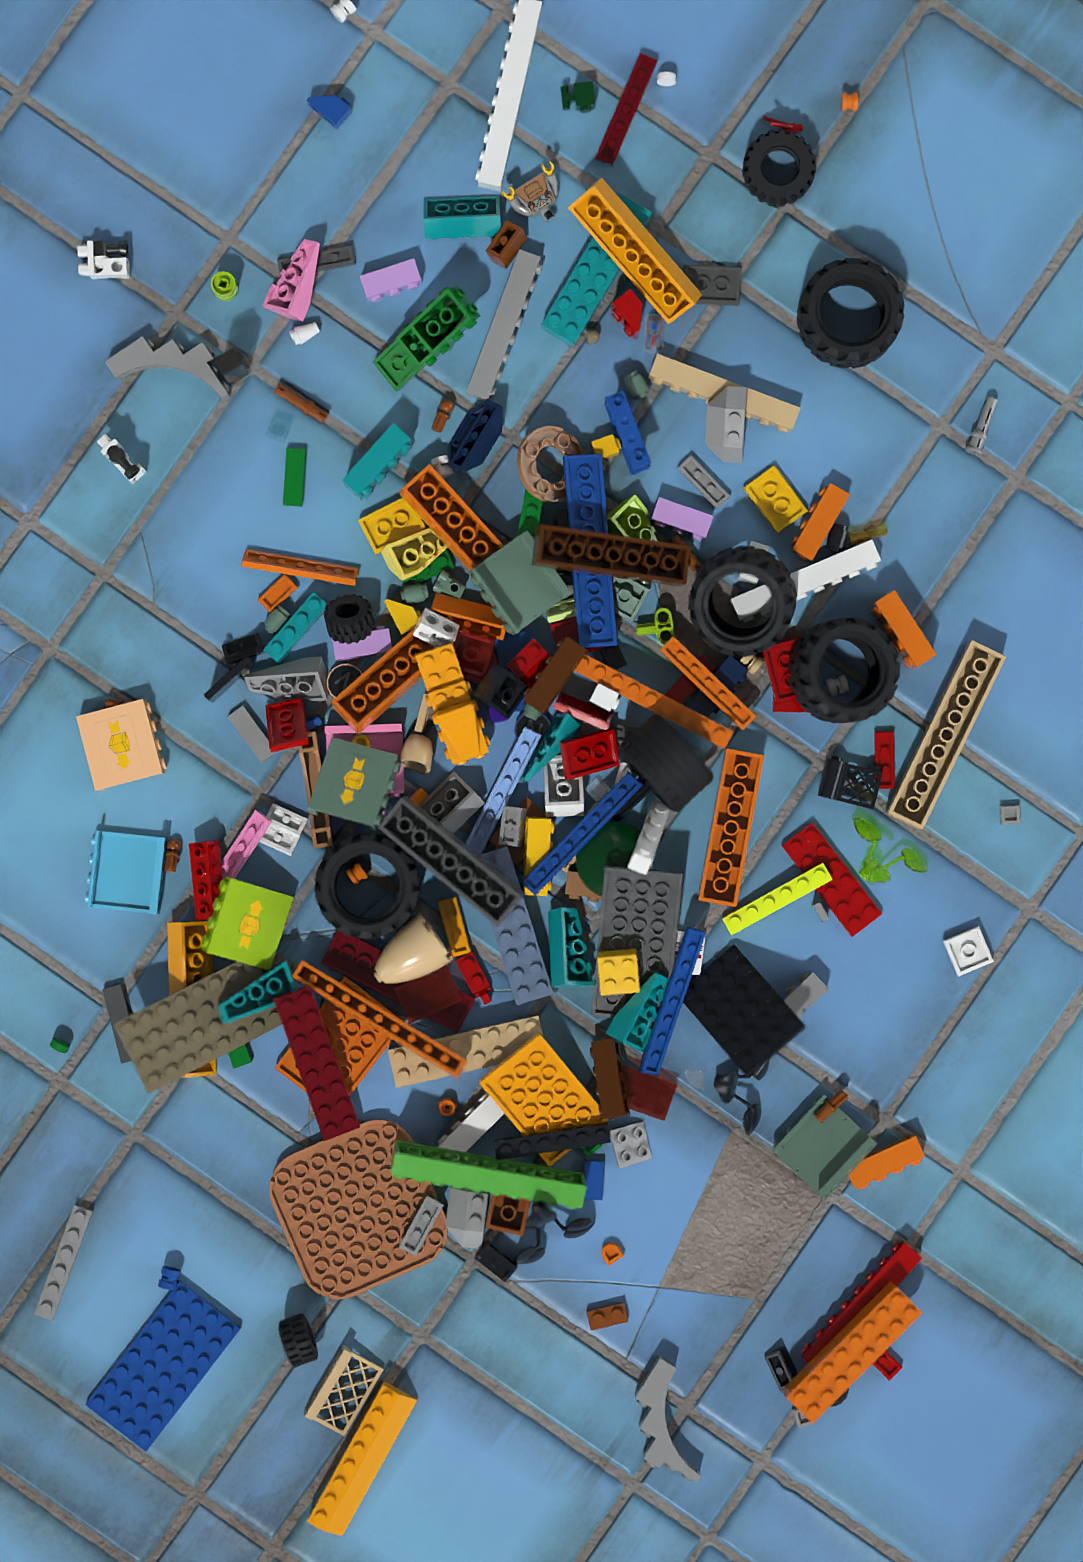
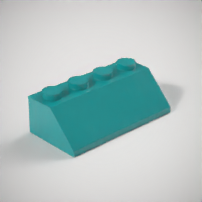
M500 196L423 199L425 239L495 237L501 229Z

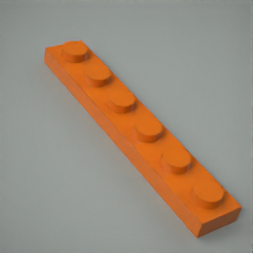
M245 549L242 559V567L353 586L356 584L359 568L250 549Z
M674 636L660 649L742 731L757 717Z

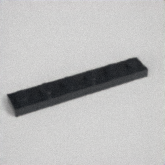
M604 1122L494 1139L496 1160L611 1143L609 1124Z

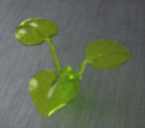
M852 818L857 833L864 840L872 842L869 855L864 859V866L859 871L861 878L869 882V884L887 883L891 877L886 868L900 860H903L906 867L912 871L926 873L928 871L920 855L909 848H904L901 851L902 856L884 866L872 858L877 841L882 839L880 831L873 823L866 819Z

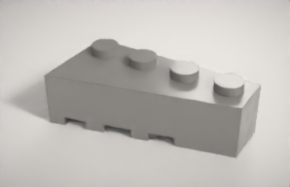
M812 971L810 973L805 972L799 978L800 982L796 986L792 984L786 989V995L782 998L799 1018L806 1012L807 1007H811L829 990Z

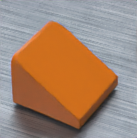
M419 788L410 799L419 806L429 795L422 788Z

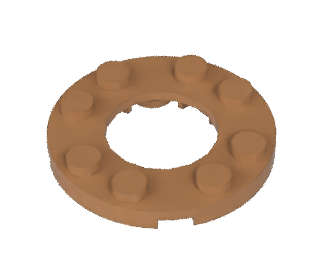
M557 426L537 428L527 434L519 446L517 453L519 477L527 491L535 498L547 503L566 501L564 477L557 483H549L547 480L542 479L536 470V456L539 454L540 449L545 446L558 449L563 456L585 455L577 439L563 431V428Z

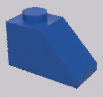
M336 95L309 97L307 99L308 106L336 130L352 113L349 107L351 104L343 97L340 99Z

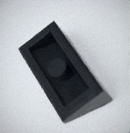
M785 1346L764 1355L780 1391L798 1374Z

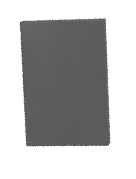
M684 264V274L702 293V296L695 304L740 305L741 267Z

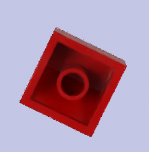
M533 639L506 667L527 686L533 687L536 683V675L540 670L544 671L547 666L545 663L550 655Z

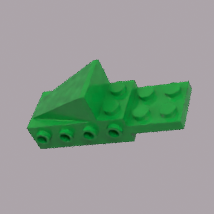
M447 286L441 290L440 296L431 300L423 312L421 311L413 317V321L400 330L401 333L395 338L396 340L373 361L374 365L395 391L403 388L425 366L428 365L430 367L436 363L438 355H443L450 351L455 342L464 336L463 332L477 324L476 320L480 317V314L477 312L478 309L472 302L467 300L466 294L461 288Z

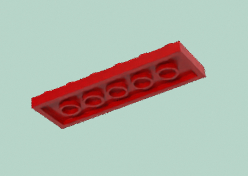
M810 823L782 845V848L802 874L824 863L833 880L816 888L815 891L851 937L882 915L881 911L813 823Z

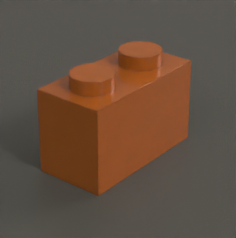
M506 220L485 251L492 262L507 269L519 252V249L526 242L527 237L521 227Z

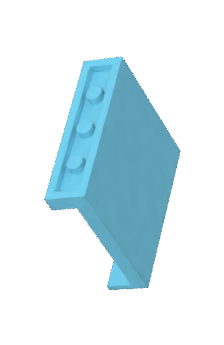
M96 831V834L92 835L91 842L92 846H94V853L90 854L89 864L92 865V871L88 873L87 878L90 889L89 892H86L85 903H88V907L159 914L167 838Z

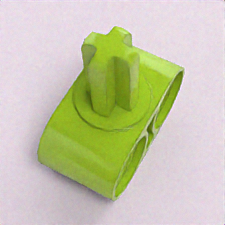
M660 608L656 611L652 623L636 625L638 636L655 634L657 641L661 645H665L668 642L660 638L661 632H669L671 638L674 636L672 614L666 608ZM659 613H666L668 620L666 622L659 621Z

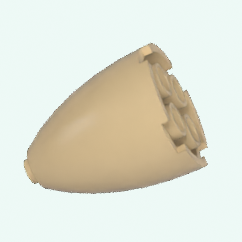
M419 912L406 922L387 943L374 968L376 972L373 974L379 982L383 981L385 984L406 982L440 969L451 962L453 957L445 948L441 938L428 920L424 919L423 914Z

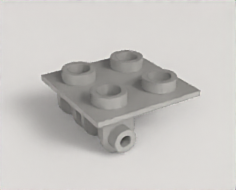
M644 1121L611 1129L610 1136L618 1169L652 1159Z

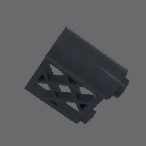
M831 756V759L827 758L817 796L874 810L883 772L879 771L880 768L868 765V768L844 763L842 762L843 758ZM848 768L855 769L860 777L850 782L846 776ZM870 773L878 775L876 783L869 787L864 777ZM862 779L867 789L857 794L852 784ZM850 786L855 796L850 799L842 798L843 789ZM869 791L872 796L871 804L863 803L859 795Z

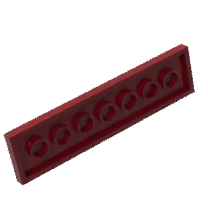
M337 931L321 962L322 964L457 1033L459 1032L476 998L429 974L400 983L385 984L383 981L379 982L373 973L376 972L374 968L382 950L359 938Z
M310 985L273 998L323 1140L326 1141L360 1128Z

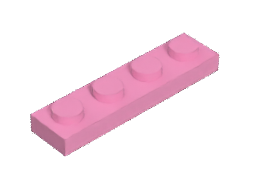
M254 811L222 860L223 880L225 876L232 879L236 878L272 823L260 811Z

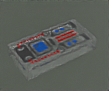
M645 314L644 353L663 354L664 318L660 314Z

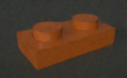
M624 1302L586 1311L591 1331L628 1322Z

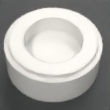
M661 72L657 75V84L672 86L676 84V75L672 72Z

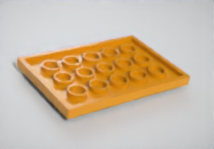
M539 1032L478 1081L522 1135L604 1123L608 1120L602 1118L599 1113V1104ZM571 1149L541 1153L539 1155L550 1167Z

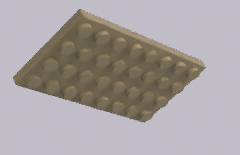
M236 961L114 1023L148 1094L282 1025L276 1006L222 1025L216 1006L264 975L261 968Z

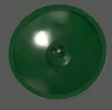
M607 822L576 854L578 875L583 884L594 894L602 897L605 865L629 866L640 835V831L635 827L622 822ZM653 860L651 862L649 869H652Z

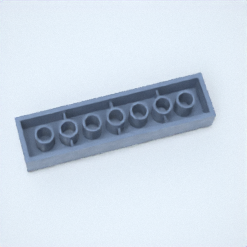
M508 846L479 854L481 858L521 890ZM523 897L500 926L497 927L491 922L516 1005L553 994Z

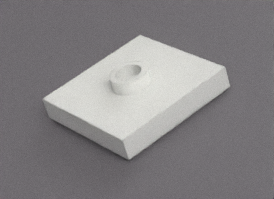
M979 926L943 940L958 977L994 962Z

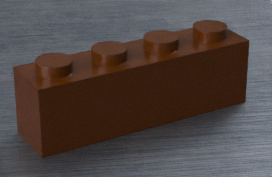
M568 636L559 641L556 646L558 650L555 655L551 654L545 663L547 666L544 671L540 670L536 675L534 686H529L524 693L525 699L523 701L542 714H545L588 651Z
M611 1038L591 1042L590 1055L594 1059L593 1075L597 1079L596 1094L600 1098V1115L603 1119L630 1116L619 1041Z

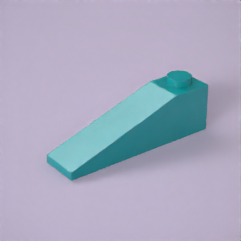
M567 713L555 715L522 773L520 781L528 782L560 753L559 742L578 737L580 733L578 729L581 725Z

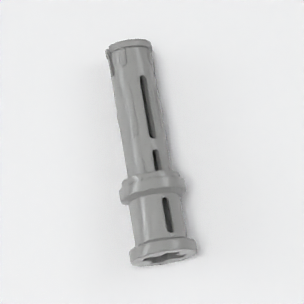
M986 397L976 430L971 432L970 444L965 449L968 453L977 456L982 455L983 452L981 450L984 441L988 439L986 433L998 400Z

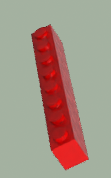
M903 1240L900 1243L896 1242L892 1246V1252L889 1256H884L878 1263L879 1267L875 1271H870L865 1277V1283L862 1286L858 1285L852 1292L853 1296L849 1301L846 1299L839 1308L841 1310L836 1315L832 1314L829 1317L826 1327L824 1329L820 1328L814 1335L815 1339L811 1343L808 1342L801 1349L802 1359L809 1363L890 1281L898 1286L919 1263L922 1257Z

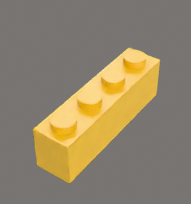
M526 817L523 880L553 850V841H550V835L554 833V822H551L549 817ZM551 881L536 896H547L548 891L551 890ZM522 884V891L525 895L535 896Z

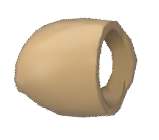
M411 734L401 749V765L420 774H428L431 770L432 756L434 755L431 740L422 734Z

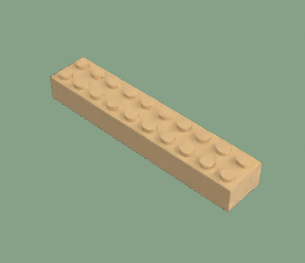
M973 640L967 643L885 814L918 830H923L1006 656Z

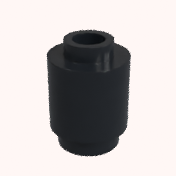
M833 524L826 543L829 551L840 553V550H845L849 534L847 526Z

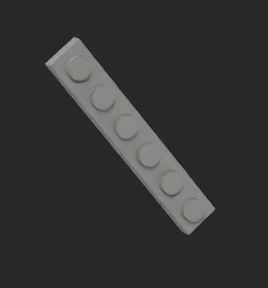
M74 1205L34 1315L51 1321L54 1319L93 1210Z

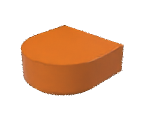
M613 1242L606 1243L601 1249V1255L608 1266L624 1256L619 1246Z

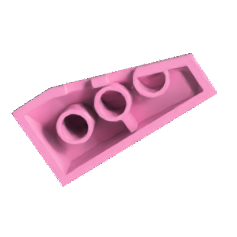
M306 239L302 241L291 257L292 262L288 268L281 271V278L276 285L272 284L262 305L264 308L290 319L304 321L311 302L320 243Z

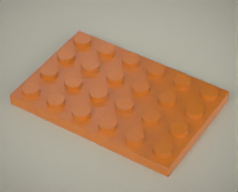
M344 976L340 984L403 1021L348 977ZM326 1000L319 1009L350 1096L392 1042V1039ZM289 1048L274 1068L306 1092L291 1048Z

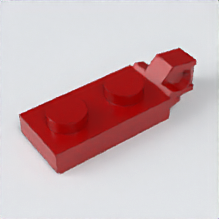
M470 952L455 960L475 998L481 997L484 1005L492 1002L487 993L491 991L490 984L474 953Z

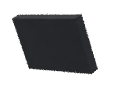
M244 657L204 694V697L213 703L251 669L255 663L250 658Z

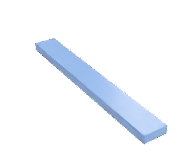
M526 726L520 734L465 843L478 855L482 854L502 814L503 806L507 805L542 736Z

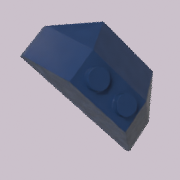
M486 399L482 404L467 412L448 444L449 466L464 473L484 463L502 432L503 407Z

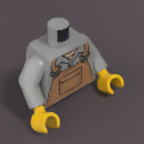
M550 160V167L548 169H545L542 163L541 168L544 172L516 190L507 186L509 189L507 195L501 190V195L508 198L507 200L515 212L526 217L531 216L532 218H536L541 214L545 222H549L555 217L551 207L556 204L555 199L558 197V182L553 171L554 165Z

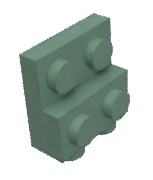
M613 577L612 587L615 613L632 622L652 587L649 585L650 582Z

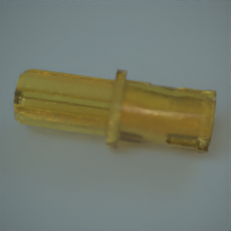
M883 524L849 532L850 543L852 545L887 535V528Z

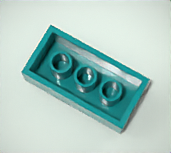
M393 423L342 479L344 486L361 501L363 498L368 499L374 492L373 487L376 484L380 485L387 476L385 474L389 469L391 471L394 470L399 464L398 459L402 455L405 457L411 451V438Z

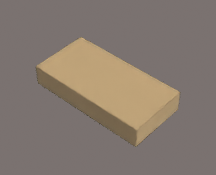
M427 694L423 695L414 730L419 733H424L431 708L428 707L425 698Z

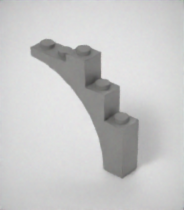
M142 336L105 361L118 381L132 373L145 369H176L203 380L216 391L223 401L230 397L227 393L230 389L224 381L220 383L216 377L219 373L213 365L209 367V365L215 362L212 357L215 353L209 345L205 347L203 342L183 355L185 350L179 342L175 343L173 339L153 352L156 349L150 339L146 341Z
M659 1355L635 1393L637 1403L645 1408L647 1405L649 1406L639 1423L640 1432L649 1438L653 1436L643 1453L644 1462L653 1468L655 1466L661 1468L665 1462V1466L674 1472L678 1470L687 1481L691 1482L693 1480L698 1482L701 1477L700 1471L689 1464L678 1452L666 1426V1394L669 1383L677 1368L675 1364Z

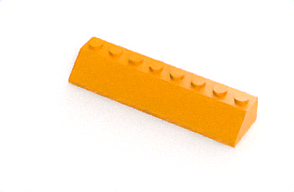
M602 177L568 207L668 324L691 308L702 296V293Z
M208 921L167 923L169 995L213 973V954L201 950V940L206 935ZM216 1059L181 1078L216 1075Z
M386 1381L382 1383L307 1520L308 1523L324 1532L343 1536L418 1399Z

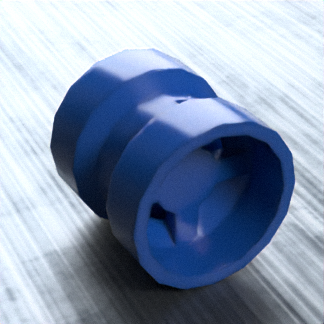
M162 1266V1278L159 1279L158 1287L167 1290H177L178 1283L176 1281L180 1277L181 1270Z

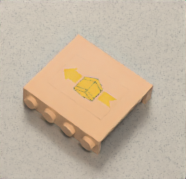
M145 699L76 716L95 791L105 790L109 787L158 774H165L164 769H167L166 762L159 753L162 750L159 739L156 740L154 733L157 732L156 724L150 718L152 713L151 705L149 702L146 703Z

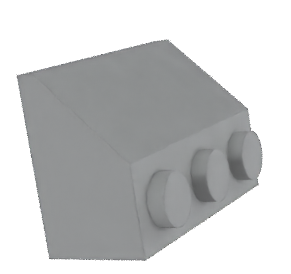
M453 772L419 806L453 834L485 802Z

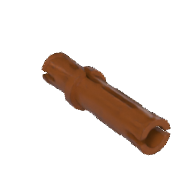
M281 383L278 384L279 388L276 387L275 395L302 410L306 416L310 415L322 424L325 422L324 419H327L328 412L323 411L315 406L313 401H307Z

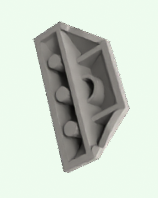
M727 386L707 404L705 444L723 462H743L747 387Z
M451 1186L446 1227L462 1247L482 1249L488 1192H474L469 1188L456 1189Z

